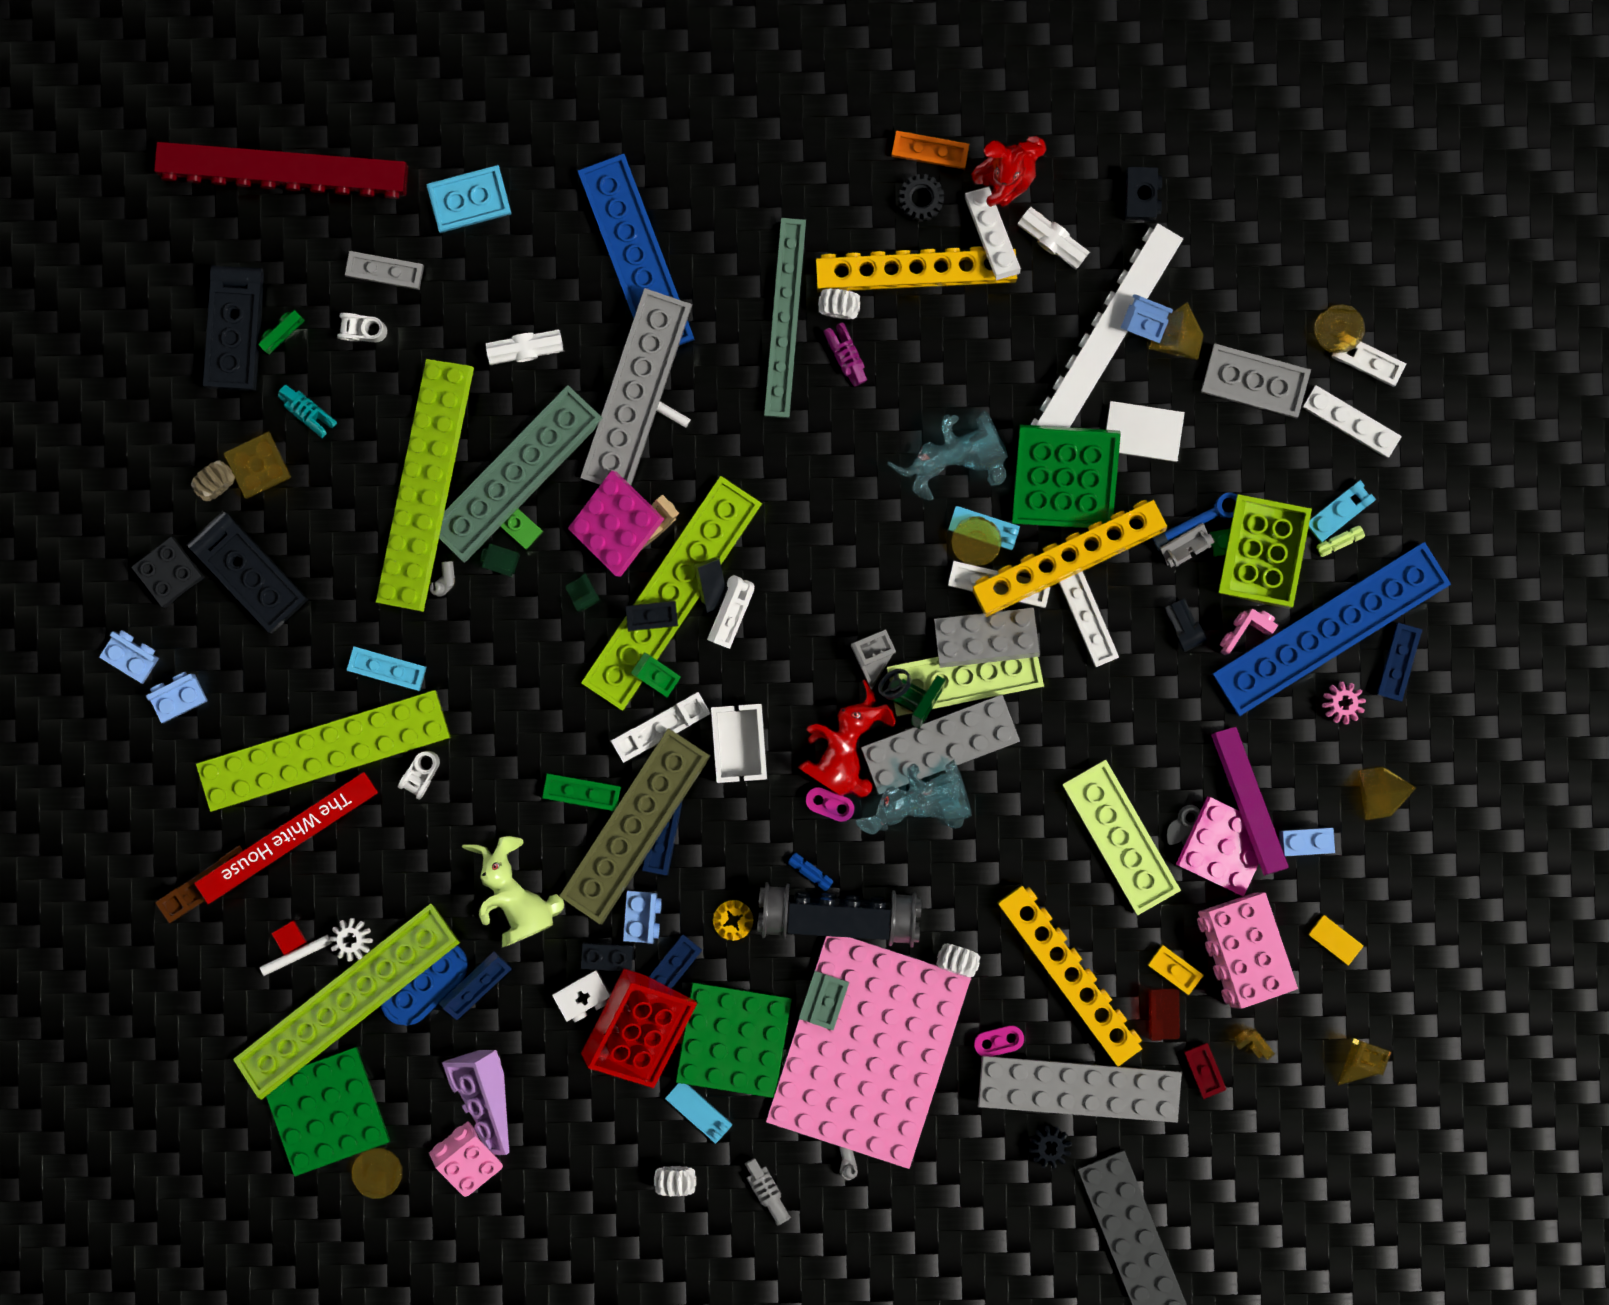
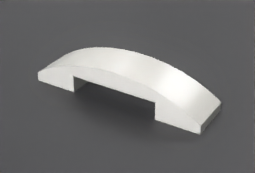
M699 692L645 723L611 740L624 763L657 745L668 728L678 733L711 713Z

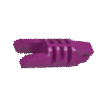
M840 323L837 324L836 329L842 341L841 344L831 328L823 332L832 351L835 353L845 377H849L855 387L867 380L863 371L865 367L856 347L853 345L845 324Z

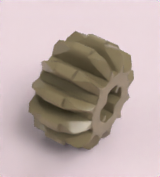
M219 460L210 463L198 472L193 478L191 486L198 497L200 496L205 501H211L228 490V487L233 484L235 476L229 466H226L224 462Z

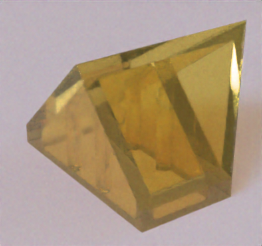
M1187 302L1168 315L1167 319L1169 321L1161 342L1157 343L1151 340L1150 350L1198 360L1204 335Z
M1384 767L1358 770L1365 820L1392 816L1416 789V787Z
M1354 1038L1338 1085L1377 1074L1383 1075L1391 1051Z

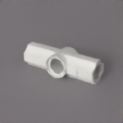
M1032 207L1026 211L1017 224L1037 239V243L1043 249L1053 255L1056 254L1076 270L1090 253L1072 239L1062 226L1056 222L1051 223Z
M560 330L538 334L523 333L512 336V339L486 343L490 365L515 360L516 362H525L537 359L538 356L564 351Z

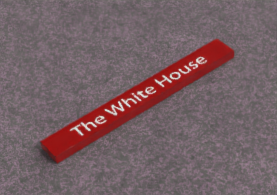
M363 772L194 884L208 904L212 903L378 794L377 790L365 772Z

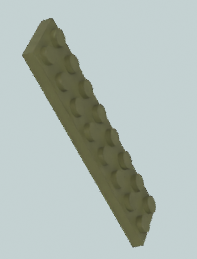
M668 728L559 897L597 923L603 924L711 756Z

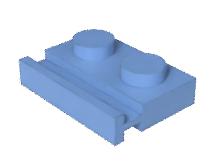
M1134 294V302L1132 305H1129L1120 328L1160 343L1169 321L1167 319L1169 312L1172 313L1173 309Z

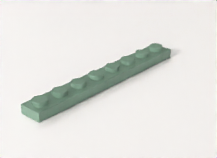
M781 218L765 417L789 418L806 228V220Z

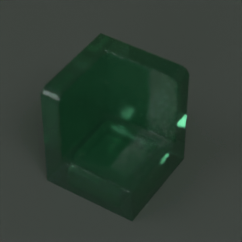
M586 573L581 575V578L566 585V590L578 612L601 601Z

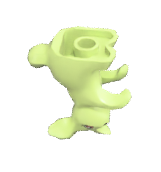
M512 836L499 838L497 848L493 854L490 853L487 847L481 845H462L468 851L482 854L483 868L480 875L482 884L492 889L495 894L483 902L479 909V917L482 924L488 925L490 923L489 912L500 907L511 926L509 931L502 934V947L553 925L552 918L559 915L564 908V901L559 895H551L547 901H544L537 894L524 890L512 878L511 865L507 859V854L523 845L521 838Z

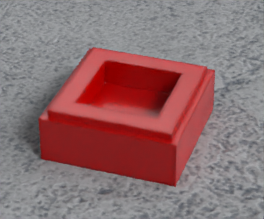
M295 920L272 933L284 955L307 942Z

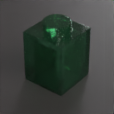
M489 544L488 548L483 549L480 562L483 563L482 568L513 578L520 554Z

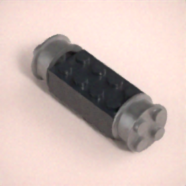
M766 882L765 888H760L759 907H764L763 913L759 912L757 932H762V938H765L766 934L783 935V939H786L788 922V934L889 940V946L896 942L910 943V947H913L914 942H919L920 927L919 923L916 922V917H921V898H917V892H914L913 895H897L892 890L890 907V901H885V897L872 896L870 900H862L858 895H845V898H835V894L821 893L820 897L810 896L809 892H795V895H790V902H788L789 884L786 887H771Z

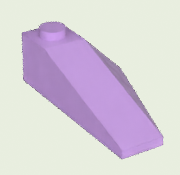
M478 1050L442 1062L450 1087L454 1093L459 1092L465 1103L462 1108L465 1113L469 1112L476 1122L474 1129L481 1141L494 1155H507L509 1153L504 1072L497 1051Z

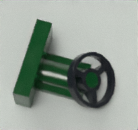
M895 669L888 672L881 679L878 691L883 698L891 700L913 712L911 725L920 729L943 692L946 679L937 675L929 689L925 691L911 683L912 678L906 670ZM899 674L907 675V680H901ZM894 676V679L889 683L888 688L885 691H883L884 684L887 682L889 678Z

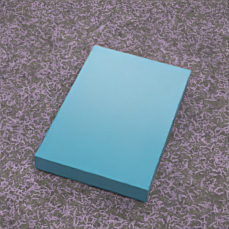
M499 165L427 184L439 233L512 214Z

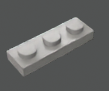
M349 251L345 276L419 290L424 265Z

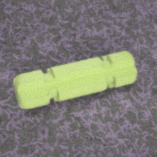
M1356 526L1350 529V532L1346 531L1329 539V542L1324 541L1318 544L1317 550L1321 557L1332 553V551L1335 552L1352 544L1354 540L1356 542L1364 538V531L1361 526Z

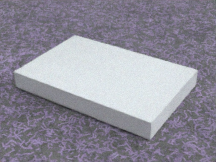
M1110 401L1106 430H1118L1121 432L1119 454L1177 462L1185 412Z

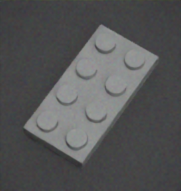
M1214 344L1201 393L1297 419L1311 370Z
M1034 608L1001 611L985 617L983 613L934 619L940 668L1040 657Z

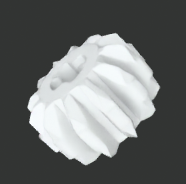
M832 288L824 289L819 297V312L833 318L854 319L860 310V296L852 291Z
M354 918L349 919L348 925L344 920H341L339 923L342 930L338 927L332 928V931L338 936L329 937V941H337V945L332 946L331 950L341 949L338 953V958L344 957L347 952V961H352L354 954L357 959H361L363 956L360 950L366 953L370 951L369 947L364 945V943L373 942L372 938H365V935L371 932L370 928L362 931L363 921H360L355 927ZM353 933L352 937H356L357 942L349 946L350 942L346 943L345 938Z
M948 943L942 945L937 956V966L939 968L969 978L975 975L980 964L978 953Z
M681 1166L658 1168L654 1176L655 1192L670 1197L691 1195L695 1192L696 1186L695 1170Z

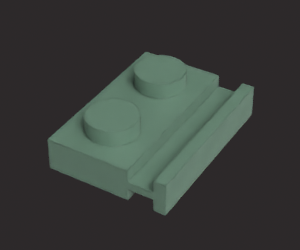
M814 971L799 1019L834 1030L849 982Z

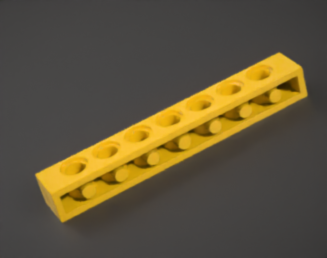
M971 247L970 251L960 252V248H947L942 253H935V249L920 250V254H910L909 250L896 251V255H886L883 251L871 252V256H861V253H847L846 257L836 258V254H823L821 258L816 259L818 292L829 288L852 291L1016 283L1017 275L996 280L993 270H988L984 266V261L988 259L984 247ZM963 260H968L972 263L973 268L967 272L962 271L959 263ZM938 261H943L947 264L948 270L939 273L935 270L934 264ZM914 262L920 263L923 271L919 274H914L910 271L909 266ZM887 264H895L898 267V272L895 275H888L884 267ZM863 265H870L874 272L870 276H863L859 269ZM839 266H844L848 269L849 273L846 277L840 278L836 276L835 269Z
M1143 500L1133 506L1134 510L1127 513L1120 511L1110 517L1111 521L1104 524L1101 521L1089 526V531L1081 535L1079 532L1068 536L1066 538L1067 542L1057 546L1056 543L1045 547L1043 549L1044 553L1038 556L1030 554L1020 560L1021 564L1013 568L1012 565H1007L998 570V575L992 578L987 575L975 581L976 585L973 586V593L985 617L1165 532L1167 525L1155 501L1147 502V500ZM1132 519H1139L1142 521L1143 527L1138 530L1133 529L1129 522ZM1109 530H1117L1121 537L1118 540H1111L1107 537V532ZM1089 540L1095 541L1098 544V548L1095 551H1088L1084 547L1085 542ZM1066 551H1071L1075 554L1076 558L1072 562H1066L1062 559L1061 555ZM1043 562H1049L1053 566V570L1049 573H1044L1039 569V565ZM1020 573H1027L1031 579L1028 583L1021 584L1017 581L1016 577ZM997 584H1005L1008 591L1003 595L997 594L994 591V587Z
M1020 885L997 902V904L1107 1054L1119 1067L1142 1050L1139 1045L1142 1041L1134 1029L1131 1031L1127 1029L1124 1024L1127 1019L1119 1009L1113 1010L1109 1004L1112 1001L1111 997L1104 988L1099 990L1094 984L1097 978L1089 968L1084 970L1079 962L1083 959L1073 947L1069 950L1064 942L1067 940V937L1059 927L1054 929L1049 921L1052 920V917L1044 907L1039 909L1034 901L1038 898L1031 888L1025 889ZM1024 906H1030L1033 909V916L1029 920H1023L1020 917V910ZM1040 926H1044L1048 930V936L1045 940H1037L1035 930ZM1054 947H1060L1063 950V956L1058 961L1050 958V951ZM1069 967H1075L1078 971V976L1073 981H1068L1065 978V971ZM1086 987L1091 988L1093 991L1092 998L1089 1001H1082L1080 999V991ZM1105 1008L1108 1012L1107 1018L1101 1022L1095 1019L1096 1010ZM1115 1028L1121 1029L1123 1033L1121 1040L1117 1042L1111 1041L1109 1036L1110 1032Z

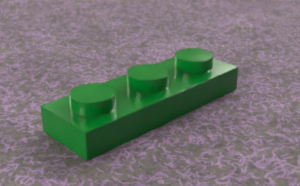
M547 774L543 798L615 811L619 803L621 787Z

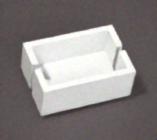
M762 704L739 705V711H735L734 706L712 707L717 783L740 781V776H744V781L767 779Z

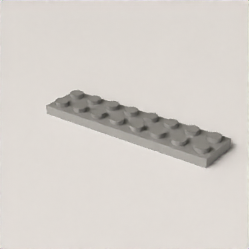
M644 288L601 415L603 419L598 424L580 478L601 485L612 470L618 472L632 485L692 304Z
M982 1056L978 1107L1178 1123L1182 1072Z

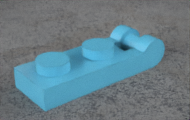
M1361 480L1310 519L1308 528L1320 543L1376 500L1372 494L1369 495L1363 488L1365 485ZM1354 494L1361 500L1357 505L1350 498Z

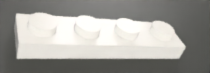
M986 187L965 193V200L995 278L999 280L1020 274L1021 268L997 206L989 207L987 205L986 199L992 193L990 188Z
M1317 385L1314 386L1302 406L1303 409L1385 458L1390 457L1402 437Z
M953 561L948 586L973 592V586L976 585L975 581L987 575L992 578L999 573L995 570ZM1016 577L1017 581L1021 584H1026L1030 581V578ZM1000 583L994 587V591L999 595H1003L1008 591V588L1005 584ZM1050 587L1019 602L1046 608Z
M1083 571L1059 582L1094 666L1098 667L1119 658Z

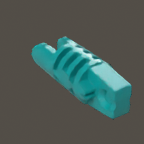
M284 385L279 390L278 397L285 403L284 407L321 438L327 433L316 422L317 418L331 428L337 424L331 416L300 391L295 392L287 385Z

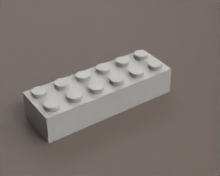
M999 695L922 724L920 729L914 727L861 747L879 795L1020 742L1004 697Z

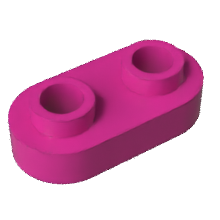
M819 787L813 788L806 796V804L810 810L831 819L843 822L849 820L854 814V805L849 798ZM816 795L823 797L822 804L816 805L813 799ZM844 804L847 810L844 814L837 812L838 805Z
M1009 1025L980 1033L975 1038L974 1047L979 1055L993 1057L1018 1050L1023 1045L1024 1035L1018 1027ZM1009 1033L1015 1034L1016 1039L1014 1042L1006 1040ZM986 1039L991 1041V1047L988 1049L982 1047V1042Z

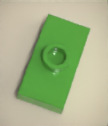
M519 509L501 525L526 550L543 533Z

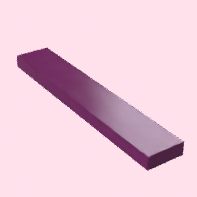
M1233 727L1212 734L1211 736L1263 875L1266 876L1289 868L1237 728Z

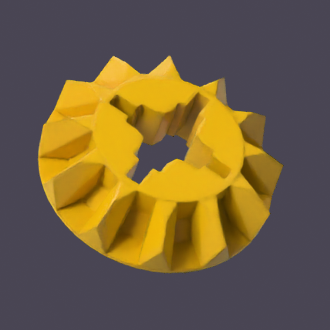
M730 900L722 903L716 909L713 924L715 930L722 938L732 941L739 940L750 932L753 926V915L746 904ZM728 910L733 916L743 915L737 922L739 925L738 931L733 925L723 926L729 920Z

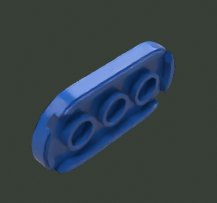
M457 945L381 1005L384 1015L391 1022L399 1025H412L421 1021L465 978L468 962L464 951Z

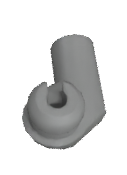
M452 561L441 563L442 576L430 585V592L433 595L443 596L454 586L455 576Z
M839 1146L842 1156L840 1174L846 1180L854 1179L857 1176L858 1170L853 1150Z

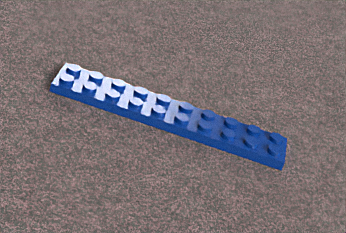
M1423 542L1217 670L1212 675L1237 715L1241 716L1448 587L1451 583L1426 543Z

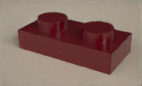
M1207 1042L1184 1051L1203 1099L1227 1090Z

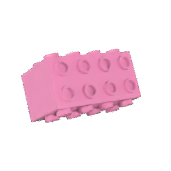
M1265 892L1251 893L1198 912L1200 918H1197L1198 926L1201 932L1206 934L1208 941L1205 942V946L1209 956L1214 958L1216 964L1213 966L1216 978L1222 981L1224 989L1221 990L1226 1004L1233 1008L1242 1009L1298 989Z

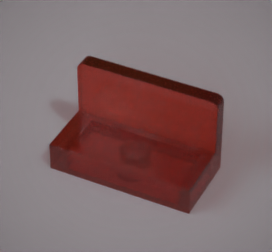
M1149 989V1039L1151 1041L1179 1039V990Z

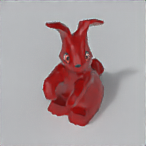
M1033 136L1029 137L1025 142H1019L1018 145L1006 147L999 141L994 140L986 145L984 154L989 158L976 166L971 175L974 183L993 187L992 194L986 199L989 207L997 204L1006 206L1028 189L1036 177L1035 162L1047 150L1043 139Z
M865 679L862 682L866 690V700L863 703L840 709L837 715L839 720L838 732L819 724L810 725L806 729L809 733H813L808 738L810 744L823 738L828 741V747L819 764H814L807 760L798 768L840 796L852 793L862 798L871 793L873 783L868 779H859L858 776L860 770L859 758L856 752L858 738L872 726L874 721L879 720L892 727L895 725L893 711L887 705L872 707L875 697Z

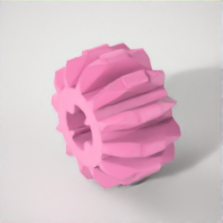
M1339 682L1338 689L1331 685L1329 688L1333 695L1329 693H1324L1323 695L1324 698L1330 701L1329 703H1323L1322 707H1330L1331 709L1325 715L1330 717L1335 713L1334 723H1338L1342 717L1343 723L1349 724V716L1353 721H1357L1358 716L1355 711L1364 713V709L1359 707L1358 704L1366 702L1363 698H1357L1362 693V690L1358 689L1352 692L1354 689L1353 683H1350L1346 688L1344 682ZM1343 696L1345 697L1344 700H1349V705L1345 706V710H1343V706L1339 707L1338 704L1343 699Z

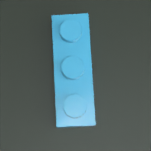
M353 647L347 671L420 691L427 667Z

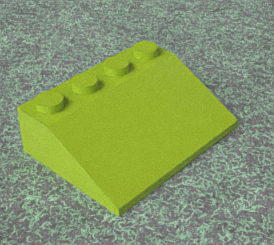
M1238 494L1218 593L1286 609L1293 608L1312 509Z

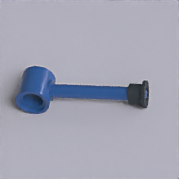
M1225 493L1218 497L1214 508L1153 537L1152 541L1158 551H1161L1160 547L1169 543L1168 541L1218 516L1224 519L1233 518L1234 511L1231 513L1225 512L1222 508V502L1224 499H1230L1236 504L1237 495Z

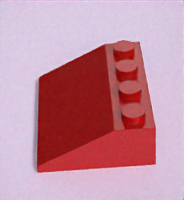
M623 969L581 1052L587 1067L654 1088L697 1002L646 975Z

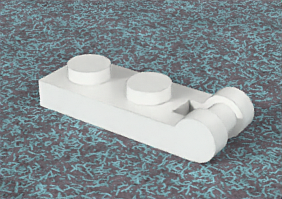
M1342 334L1338 350L1335 349L1331 356L1333 359L1362 371L1392 387L1396 386L1406 363L1351 336ZM1350 347L1356 349L1353 357L1347 354Z
M735 575L731 576L727 581V593L707 639L729 649L754 592V584L752 582L742 580V578Z

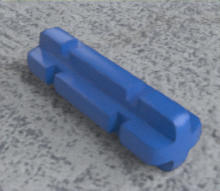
M794 853L788 861L789 865L795 869L798 868L801 874L813 883H818L821 889L827 891L833 884V880L827 875H822L823 872L808 861L805 862L804 858L799 854Z

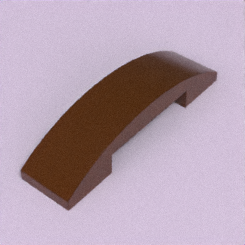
M240 845L178 889L176 888L155 902L169 923H172L206 901L194 883L243 852Z

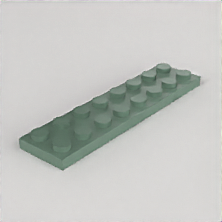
M567 385L444 511L439 539L465 563L598 427L599 422L603 418Z

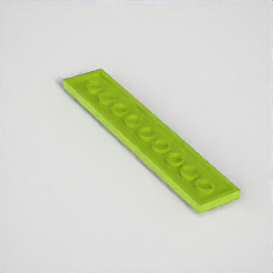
M426 359L376 603L424 612L474 371L472 366Z
M720 476L634 604L676 601L678 626L628 632L627 617H625L581 683L623 711L643 682L631 674L644 652L658 660L700 597L694 565L714 557L719 558L722 565L762 503Z
M434 690L200 762L196 766L210 812L451 737L437 691Z
M429 904L233 1059L256 1096L262 1100L460 942L435 906Z

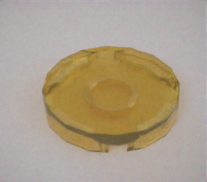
M1344 304L1329 307L1327 311L1318 316L1314 325L1315 336L1320 346L1333 353H1343L1354 349L1362 341L1365 334V323L1360 313L1355 308Z
M980 516L969 517L961 521L954 530L951 540L952 548L957 558L965 564L973 566L986 565L993 561L999 554L1002 544L1001 533L992 521L985 520V518Z
M372 1148L363 1152L355 1160L352 1168L354 1185L362 1195L372 1199L384 1198L392 1194L398 1188L402 1179V1166L398 1157L384 1148Z

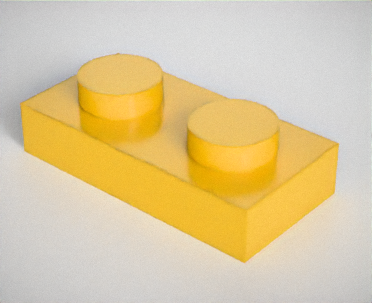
M1161 945L1147 964L1187 995L1192 992L1203 977L1202 973L1164 945Z

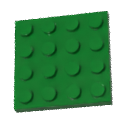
M1020 425L1012 524L1088 528L1100 521L1102 524L1111 521L1110 517L1114 513L1121 432L1118 430Z
M692 982L690 998L696 1001L697 1005L684 1029L675 1082L774 1098L792 999Z
M357 1047L305 1065L266 1096L294 1177L390 1142Z

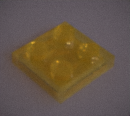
M270 432L224 453L246 499L292 478Z

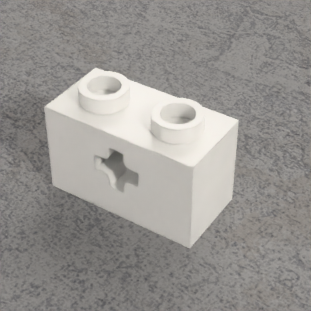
M595 970L554 993L552 996L566 1021L573 1019L575 1023L587 1016L586 1011L595 1007L598 1010L604 1007L611 992L599 971ZM579 991H582L583 994L589 993L590 997L587 999V1004L584 1001L578 1002Z

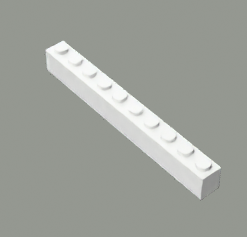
M1157 224L1155 229L1149 227L1142 239L1146 244L1142 250L1137 248L1130 259V262L1133 263L1129 272L1125 269L1117 280L1120 287L1116 293L1111 291L1104 302L1108 307L1103 314L1098 312L1091 324L1095 327L1091 335L1085 333L1078 345L1082 350L1078 356L1072 355L1066 365V368L1070 370L1065 378L1060 375L1053 387L1056 393L1052 399L1046 398L1040 408L1044 413L1039 420L1034 418L1031 425L1070 428L1128 332L1120 327L1129 305H1132L1135 298H1133V295L1136 294L1146 299L1149 297L1181 244L1182 237L1160 224Z

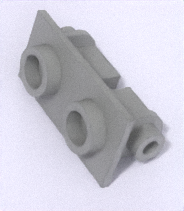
M1202 523L1160 547V550L1167 565L1178 567L1179 564L1192 558L1190 554L1192 551L1197 555L1205 549L1211 548L1214 540L1207 533L1205 525Z

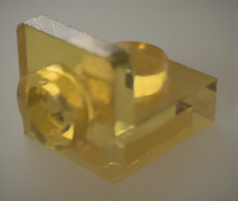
M1247 1028L1236 1037L1238 1041L1234 1045L1239 1050L1251 1041L1253 1044L1249 1047L1258 1058L1263 1056L1266 1060H1269L1275 1055L1254 1028L1250 1031Z

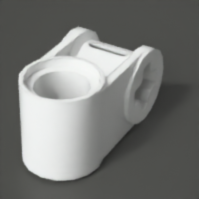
M340 313L342 322L340 333L337 334L338 339L380 342L387 335L386 325L376 317ZM373 324H379V332L376 335H369V327Z
M432 751L419 753L403 775L398 788H405L415 794L416 798L420 800L439 767L438 755ZM425 755L431 757L433 761L432 767L428 770L424 769L421 765V759Z

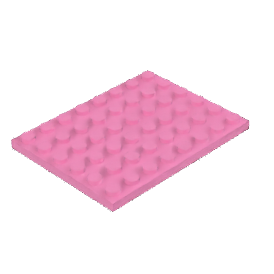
M826 936L815 971L848 981L849 985L834 1030L799 1019L766 1122L910 1169L971 977H964L943 970L937 965L854 938Z

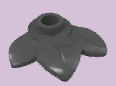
M1184 806L1178 813V819L1169 824L1167 829L1169 845L1182 842L1183 846H1185L1201 811L1197 806ZM1188 813L1194 814L1195 819L1193 822L1186 820Z

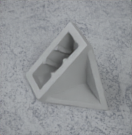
M886 630L851 644L852 650L871 689L875 686L893 653L896 652Z

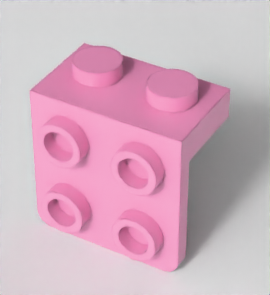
M1254 609L1240 612L1233 623L1236 626L1233 633H1227L1222 639L1220 646L1223 648L1220 652L1224 655L1230 654L1249 624L1265 635L1273 634L1278 626L1273 622L1275 618L1263 610L1262 612H1257Z
M468 1121L462 1126L457 1127L449 1137L436 1144L433 1150L429 1152L435 1168L465 1197L473 1193L503 1167L501 1161L479 1139L474 1127Z

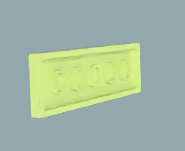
M939 657L887 667L888 672L895 669L906 670L912 678L911 683L925 691L929 689L937 675L946 679L944 690L932 709L1044 687L1038 657L940 668ZM899 674V678L907 680V675ZM894 676L889 678L890 682L894 679ZM894 702L897 716L913 713Z
M1106 760L1062 784L1137 916L1181 891Z

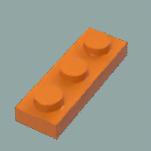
M896 131L892 157L965 170L969 144Z

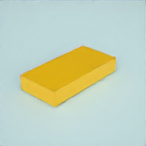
M1325 915L1321 916L1308 933L1310 937L1348 966L1363 948L1360 942Z

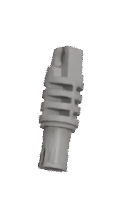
M755 1158L746 1162L745 1165L750 1173L747 1180L761 1205L768 1207L777 1226L789 1220L791 1216L780 1200L781 1192L766 1167L761 1169Z

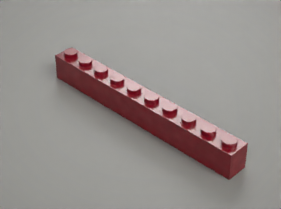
M157 142L155 172L162 176V180L166 181L186 178L187 182L201 183L202 179L211 180V183L216 185H226L227 181L236 182V185L241 187H251L252 183L261 184L260 187L265 189H275L277 185L285 186V189L290 191H300V187L310 188V191L315 193H325V189L335 190V193L340 195H349L350 191L360 192L359 195L365 197H374V194L378 193L384 194L385 198L399 199V195L406 196L408 165L404 161Z

